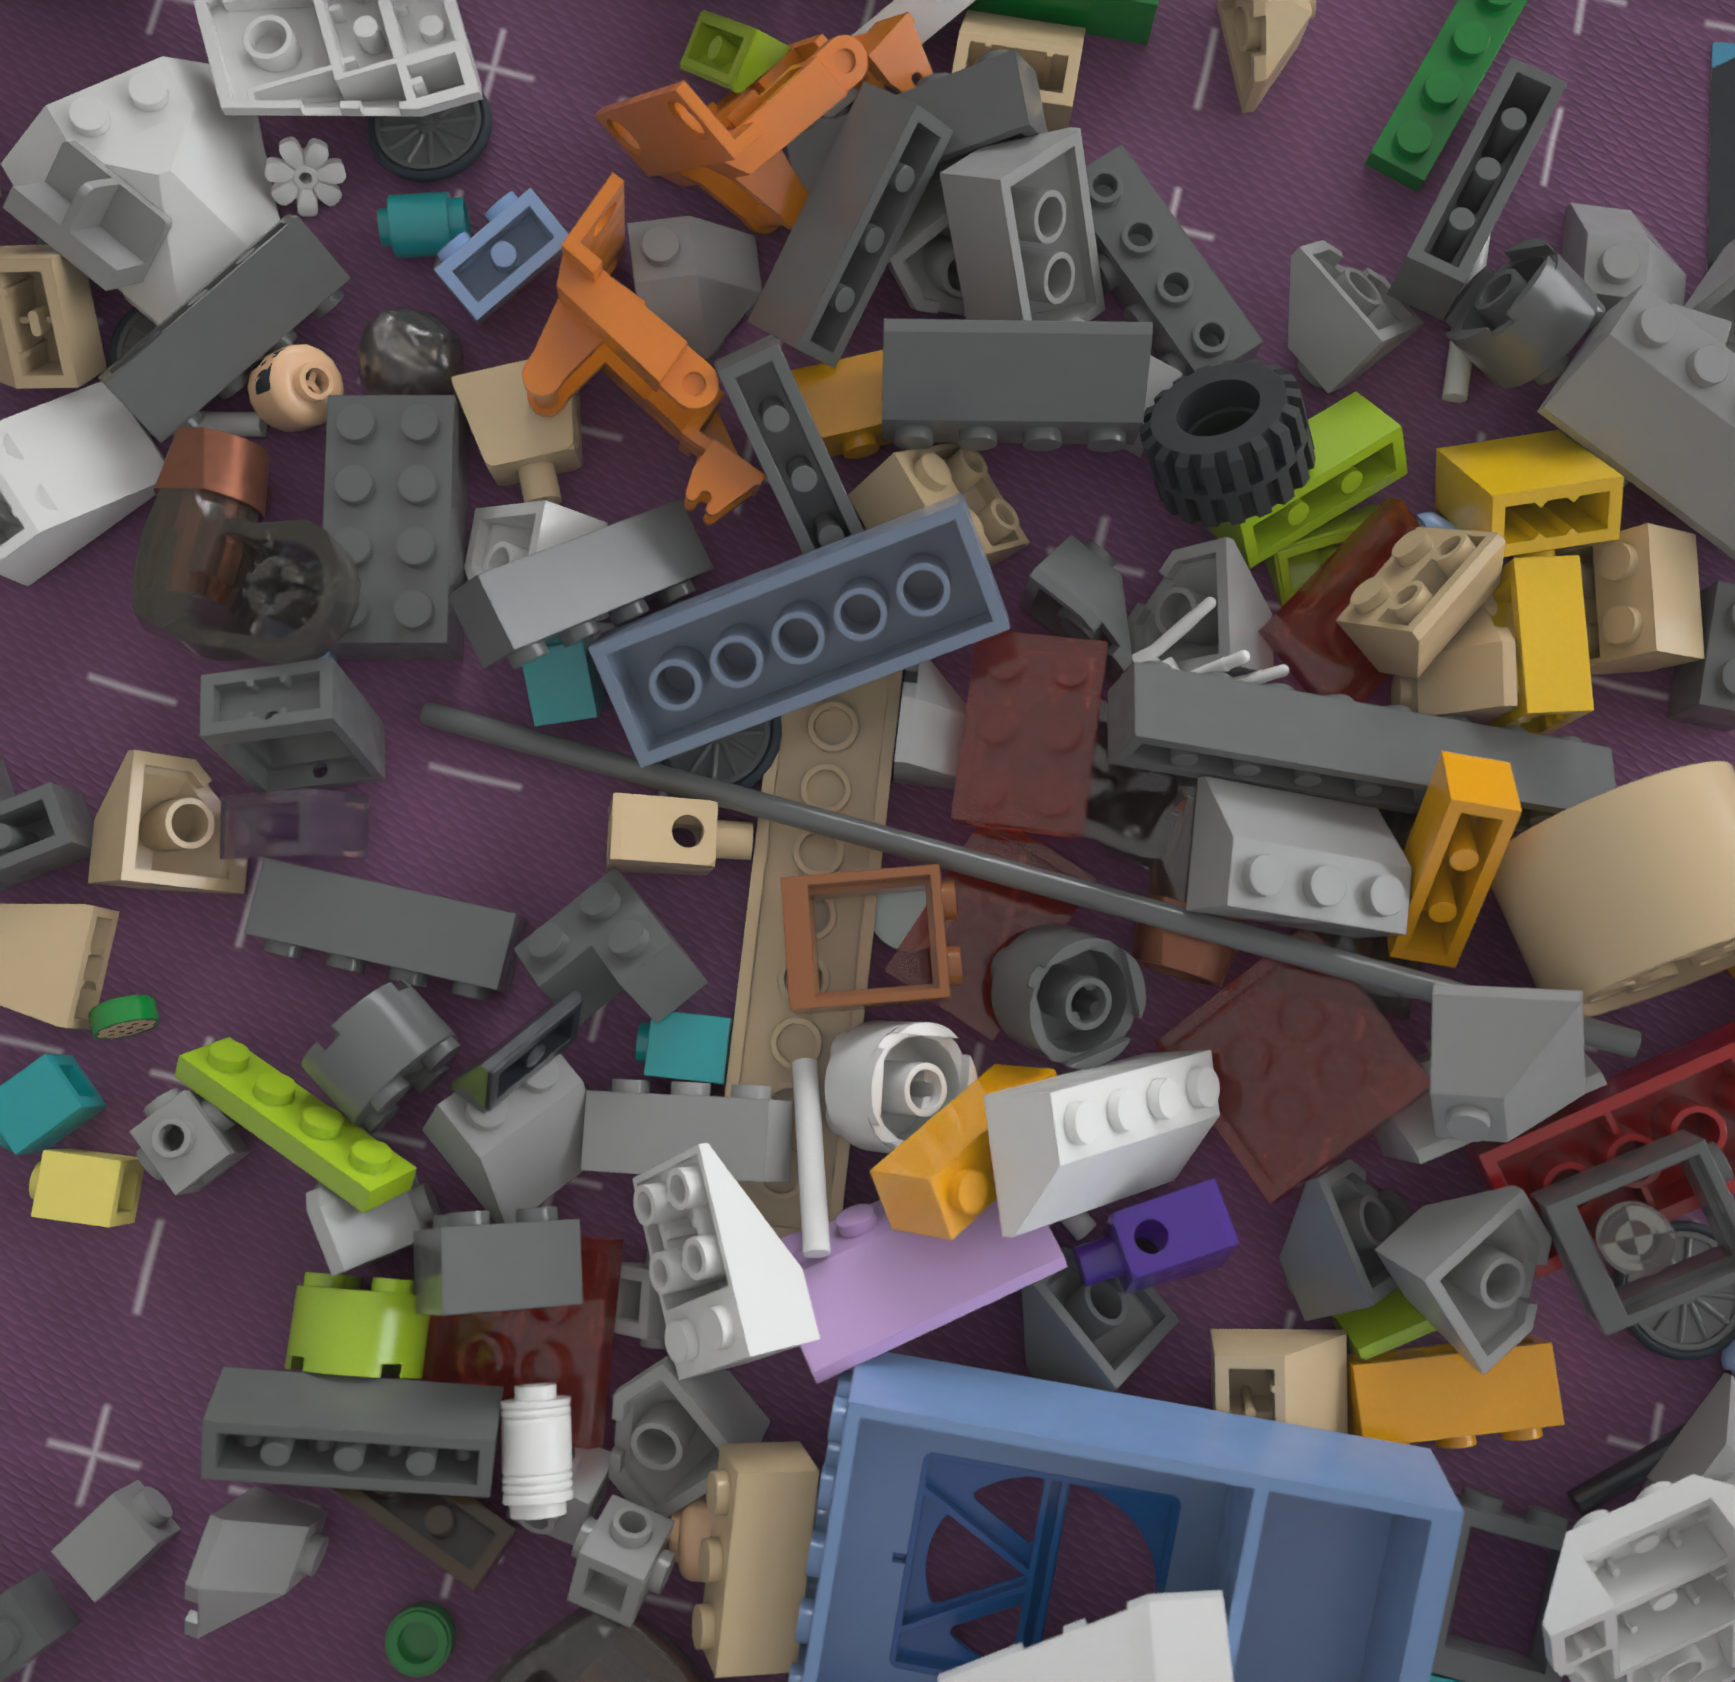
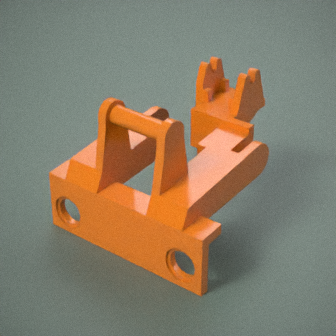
M905 12L875 22L866 33L854 36L840 35L830 40H827L822 33L789 44L788 46L791 47L789 53L740 94L730 91L717 104L710 102L706 106L685 81H681L604 106L594 117L648 177L660 176L682 187L698 185L737 216L753 233L765 235L773 233L779 226H785L788 230H792L809 196L808 191L802 185L782 151L786 145L848 95L847 92L851 88L860 91L864 81L883 90H886L884 86L886 85L900 94L916 87L911 79L913 74L920 81L922 78L933 74L913 24L915 20L909 12Z
M612 173L561 245L562 259L557 281L558 300L532 355L522 370V381L527 390V400L530 408L537 415L542 417L555 416L601 370L675 440L680 441L679 451L688 457L691 453L697 456L696 464L692 470L686 490L684 507L687 512H693L699 503H705L707 506L703 522L707 526H712L751 496L755 498L764 483L766 475L741 458L719 416L725 393L719 389V379L713 367L692 350L684 338L648 309L646 301L612 278L625 259L624 180Z

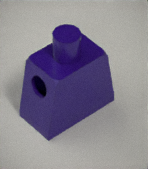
M1214 1178L1111 1214L1103 1230L1105 1238L1073 1247V1254L1085 1287L1119 1277L1125 1294H1129L1222 1267L1240 1243ZM1141 1239L1149 1242L1154 1247L1156 1253L1148 1254L1141 1251L1137 1247L1135 1240Z

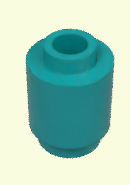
M449 192L388 195L387 208H378L377 211L381 244L383 247L392 246L397 259L437 257V254L462 232L466 231L471 237L465 197L451 198Z

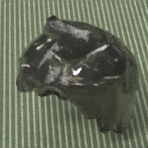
M392 307L382 311L363 329L356 351L360 386L365 395H454L455 389L451 377L461 375L464 372L463 345L457 334L437 315L424 310Z

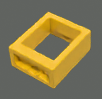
M1555 549L1514 555V558L1502 567L1500 584L1492 592L1498 609L1496 616L1490 617L1495 627H1509L1515 639L1518 706L1486 725L1494 727L1519 726L1526 729L1527 733L1548 735L1594 711L1580 555L1555 556Z

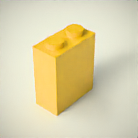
M1560 430L1436 448L1435 508L1459 530L1499 532L1506 541L1504 557L1620 538L1624 476Z

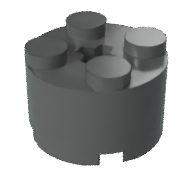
M1532 238L1506 250L1504 253L1511 261L1503 265L1495 273L1487 265L1480 270L1456 297L1447 313L1445 321L1453 329L1452 331L1445 332L1449 340L1495 386L1502 389L1518 387L1531 380L1542 386L1557 378L1568 365L1569 357L1566 354L1577 344L1584 333L1598 324L1606 310L1603 303L1597 298L1596 293L1546 240Z
M1047 923L1035 926L1018 936L1008 947L1000 949L993 957L991 963V974L993 976L992 1005L999 1025L1014 1042L1058 1064L1076 1069H1090L1111 1061L1130 1042L1131 1038L1127 1037L1126 1034L1134 1018H1142L1146 1004V987L1142 971L1135 958L1112 941L1063 923Z
M400 979L397 988L389 982L364 997L331 1025L337 1032L334 1042L325 1051L316 1041L305 1055L301 1066L356 1127L363 1126L372 1135L387 1125L399 1113L401 1108L397 1103L414 1088L420 1095H423L435 1087L449 1073L450 1068L446 1063L456 1055L461 1045L457 1042L458 1036L407 980Z

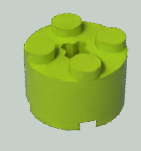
M305 1272L303 1286H296L284 1369H302V1372L380 1378L382 1373L400 1374L402 1379L422 1378L430 1315L416 1314L414 1281L373 1277L371 1291L360 1290L362 1277L336 1275L332 1277L331 1274Z

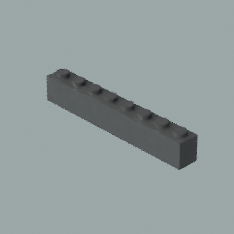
M1161 661L1133 662L1108 690V764L1192 778L1207 776L1417 815L1442 751L1510 762L1522 810L1514 831L1522 833L1566 809L1616 788L1612 749L1610 747L1583 743L1582 739L1575 736L1549 737L1527 733L1526 729L1519 726L1494 727L1472 723L1468 718L1458 715L1438 717L1416 713L1403 705L1377 706L1355 702L1350 696L1343 694L1322 696L1294 691L1287 684L1270 683L1261 685L1239 681L1222 672L1200 674L1173 669L1169 664Z

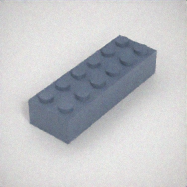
M960 493L600 634L588 649L640 768L1007 631L1010 629L1007 610L964 495Z

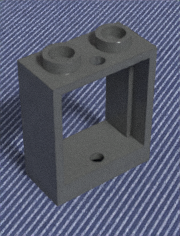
M333 657L201 675L200 737L261 797L385 780L384 722ZM327 767V774L324 777L317 778L316 772L318 769Z
M1682 1129L1530 1193L1537 1212L1552 1237L1553 1246L1587 1318L1605 1336L1735 1283V1202L1726 1185L1727 1182L1734 1179L1726 1157L1713 1141L1706 1143L1704 1139ZM1680 1162L1718 1242V1246L1615 1288L1578 1211L1577 1205Z
M1463 1487L1461 1497H1456L1464 1510V1517L1432 1673L1465 1682H1561L1562 1677L1554 1671L1546 1658L1542 1623L1566 1532L1572 1530L1568 1528L1569 1517L1559 1512L1530 1504L1527 1506L1526 1515L1502 1508L1504 1499L1475 1488ZM1471 1527L1551 1549L1528 1656L1447 1634Z

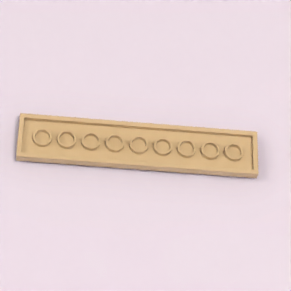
M903 670L781 715L782 738L780 748L772 766L763 775L761 792L886 826ZM758 818L724 1097H731L732 1084L772 1086V1100L794 1101L792 1062L800 1058H813L818 1061L828 1222H832L843 1211L850 1143L842 1136L835 1135L826 1123L825 1076L831 1058L830 1049L832 1042L841 1032L851 1031L853 1028L863 1024L865 1009L799 1015L790 1011L780 877L881 869L883 852ZM878 895L814 900L821 993L868 989ZM793 1110L789 1182L736 1180L780 1240L789 1234L802 1231L795 1110Z

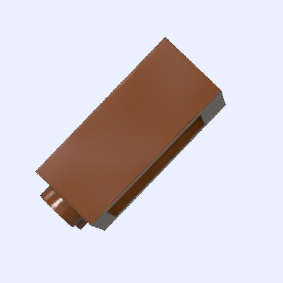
M939 864L780 877L790 1011L799 1015L952 1002L950 986L963 985L960 946L947 947L945 921L958 920L955 882L941 880ZM925 891L933 984L821 993L814 900Z

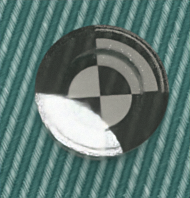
M1628 1201L1612 1206L1602 1215L1596 1229V1241L1601 1254L1615 1269L1626 1275L1635 1277L1653 1275L1668 1265L1675 1251V1234L1669 1221L1656 1209L1641 1202Z

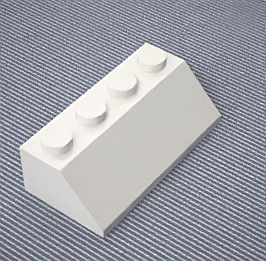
M1211 1050L1144 1053L1105 1063L1098 1067L1082 1069L983 1095L1002 1237H1015L1174 1181L1220 1116L1218 1105L1220 1085L1213 1068Z

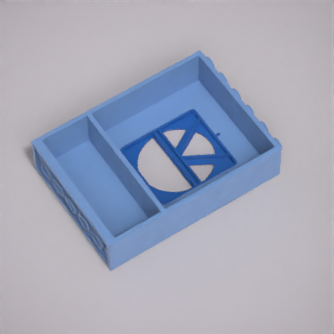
M891 1352L882 1353L855 1366L854 1371L846 1370L839 1374L827 1441L829 1442L817 1500L815 1526L806 1568V1576H808L806 1595L801 1600L795 1642L800 1643L798 1663H791L788 1682H937L938 1674L983 1657L961 1642L951 1632L952 1627L1020 1604L1021 1608L1014 1645L1022 1642L1024 1648L1042 1642L1071 1484L1081 1485L1101 1494L1117 1505L1134 1522L1143 1535L1153 1559L1155 1569L1154 1594L1222 1590L1233 1682L1430 1681L1464 1517V1510L1430 1448ZM1020 1477L1041 1478L1043 1484L1032 1544L979 1502L974 1496L975 1492L987 1485L1007 1479ZM950 1515L1019 1570L1022 1575L941 1602H934L931 1599L926 1579V1558L930 1542L940 1522L945 1516Z

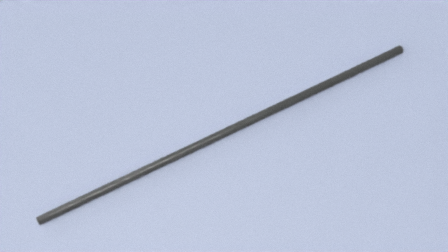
M428 701L424 704L421 711L420 722L423 726L681 797L718 802V807L928 865L939 864L940 868L1426 1002L1432 1003L1434 984L1468 985L1219 916L1186 911V907L658 763L640 768L636 757ZM1584 1016V1041L1586 1046L1630 1058L1636 1056L1641 1042L1640 1031Z

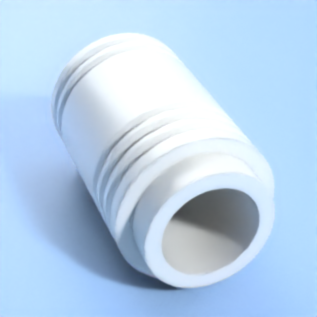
M556 1383L514 1386V1398L501 1401L502 1474L504 1475L502 1477L504 1484L502 1486L504 1493L502 1498L503 1504L510 1506L511 1519L535 1520L561 1516L567 1513L566 1501L573 1499V1489L571 1488L573 1486L571 1479L573 1476L571 1471L572 1431L571 1415L569 1414L571 1412L569 1405L571 1397L557 1395Z

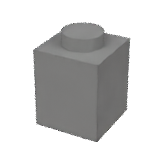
M137 1480L110 1495L51 1552L95 1603L121 1586L181 1528L171 1518L173 1512L167 1499L156 1489L149 1486L145 1487Z

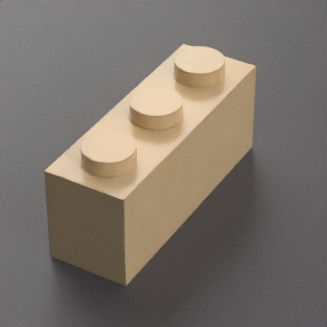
M800 1441L720 1444L718 1470H711L708 1474L706 1499L709 1513L713 1517L711 1536L703 1538L700 1544L699 1568L702 1581L705 1582L703 1604H696L693 1610L692 1636L695 1648L697 1650L703 1649L715 1678L790 1673L791 1663H798L800 1643L795 1642L801 1600L806 1595L808 1577L806 1576V1568L813 1533L820 1472Z

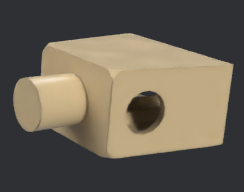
M527 360L452 376L453 387L484 462L497 485L508 486L520 483L524 503L547 500L560 504L562 497L556 474L577 470L583 464L580 390L557 415L542 417L530 408L527 400V390L522 381V370Z
M613 793L608 816L606 872L616 867L621 873L708 875L715 867L716 859L751 860L753 823L717 820L718 802L712 800ZM677 828L688 829L693 833L696 845L694 847L680 846L674 840L672 830Z
M0 904V1006L58 1027L91 1030L88 1013L100 1001L120 912L88 904Z

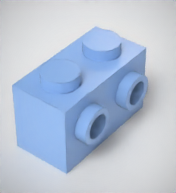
M531 187L519 198L513 191L506 194L485 213V217L490 221L473 237H470L466 231L462 232L437 254L442 261L434 269L437 276L478 325L483 323L562 255L561 245L569 234Z

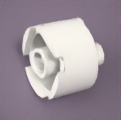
M875 1020L863 1023L851 1031L841 1032L832 1042L830 1049L831 1058L825 1076L826 1123L835 1135L842 1136L849 1143L860 1149L890 1154L977 1080V1072L970 1055L962 1054V1051L953 1039L958 1037L949 1028L937 1023Z

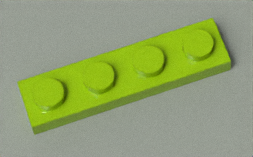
M227 1037L179 1055L174 1076L176 1079L362 1213H366L411 1190L417 1167L392 1151L385 1143L378 1141L361 1128L356 1127L338 1110L326 1105L296 1084L291 1077L282 1074L249 1051L245 1045L236 1042L231 1037Z

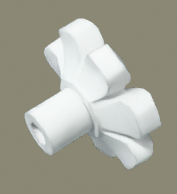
M294 137L282 139L279 143V152L283 159L269 157L265 162V177L270 182H275L271 188V195L280 205H288L296 199L298 213L303 217L317 215L318 199L328 206L336 205L342 197L341 190L337 184L343 183L346 179L342 160L339 158L328 159V145L320 139H310L306 148H301L300 143Z

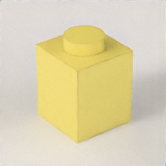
M75 1148L43 1150L42 1159L34 1167L29 1182V1194L34 1200L31 1217L101 1227H115L135 1223L144 1167L138 1157Z

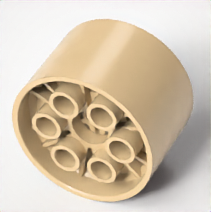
M1724 761L1697 763L1628 783L1566 809L1509 841L1490 886L1537 989L1583 991V1016L1591 1018L1663 995L1735 966V770L1730 763Z

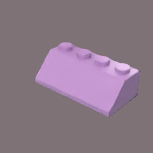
M881 1199L871 1204L851 1206L842 1211L836 1220L829 1222L831 1254L826 1257L807 1258L803 1256L802 1231L789 1234L781 1239L803 1269L820 1337L819 1340L799 1346L816 1384L1068 1267L1064 1255L1048 1225L1015 1237H1002L997 1199L953 1240L893 1230Z

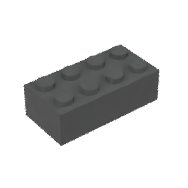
M328 395L318 643L339 660H464V629L448 595L466 583L464 566L467 552L470 425L454 395Z

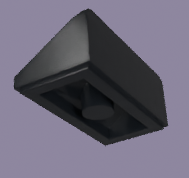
M573 990L539 1011L451 1081V1089L483 1114L487 1111L490 1112L577 1040L582 995Z

